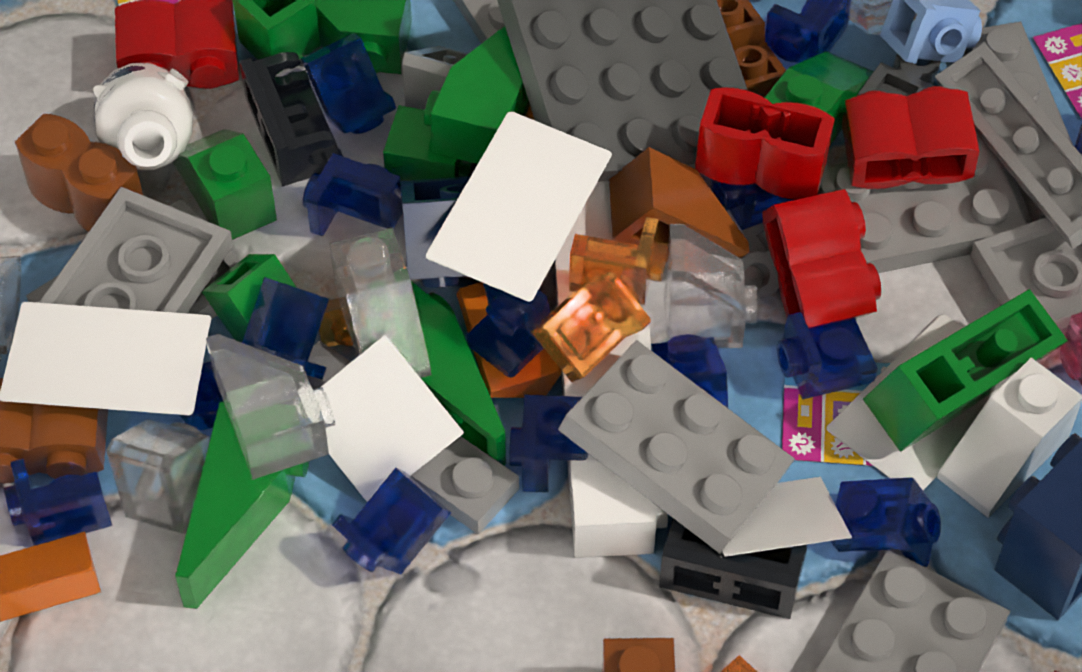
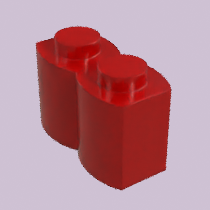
M140 0L125 3L115 8L117 69L130 63H151L168 71L173 68L188 80L186 86L202 89H214L239 80L236 25L232 0H181L175 4L159 0Z
M932 86L908 96L874 90L845 100L842 131L852 186L865 189H883L901 186L912 181L938 185L956 183L974 177L980 151L968 92Z
M723 87L711 89L700 122L695 169L704 176L721 183L732 185L756 183L763 190L782 198L797 200L815 196L818 194L826 166L835 119L828 113L806 104L794 102L772 104L769 100L756 93L739 88Z
M846 189L775 204L762 212L768 248L778 273L779 289L784 311L793 334L861 318L877 312L876 300L881 297L880 277L876 267L872 263L866 262L861 251L860 239L864 238L866 233L865 219L859 204L851 202Z

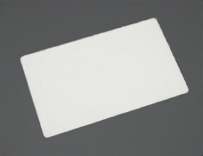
M508 112L427 251L426 258L528 302L532 301L609 162L612 153L515 112Z
M23 302L20 307L2 381L0 401L191 415L194 412L211 317L201 314Z
M941 314L826 428L829 433L912 496H918L938 476L941 467L986 402L996 391L902 452L899 451L863 401V398L900 364L963 328L945 314Z

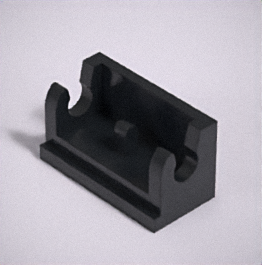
M283 52L256 61H252L251 58L240 61L245 98L282 187L345 168L343 154L338 149L334 136L311 87L306 70L290 72L285 76L276 77L282 70L293 69L301 65L300 58L295 52Z
M673 518L662 553L659 587L790 619L806 557L807 544L724 556L723 552L718 553Z

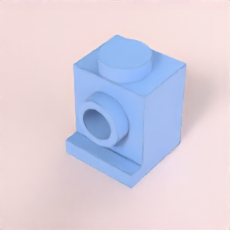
M893 0L880 36L905 62L916 63L917 59L955 63L963 57L965 49L974 47L981 37L982 22L979 17L980 10L970 0ZM915 14H917L912 28H910L915 17Z

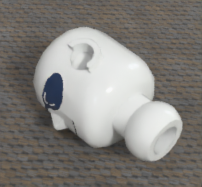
M130 63L115 69L101 85H95L93 88L96 96L94 99V124L99 142L119 149L122 156L130 164L136 166L137 171H153L172 164L178 158V155L185 151L193 132V113L184 90L188 80L173 68L168 71L151 63Z

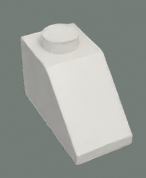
M1030 358L989 398L939 470L937 478L989 518L1069 438L1082 403V395L1033 358Z

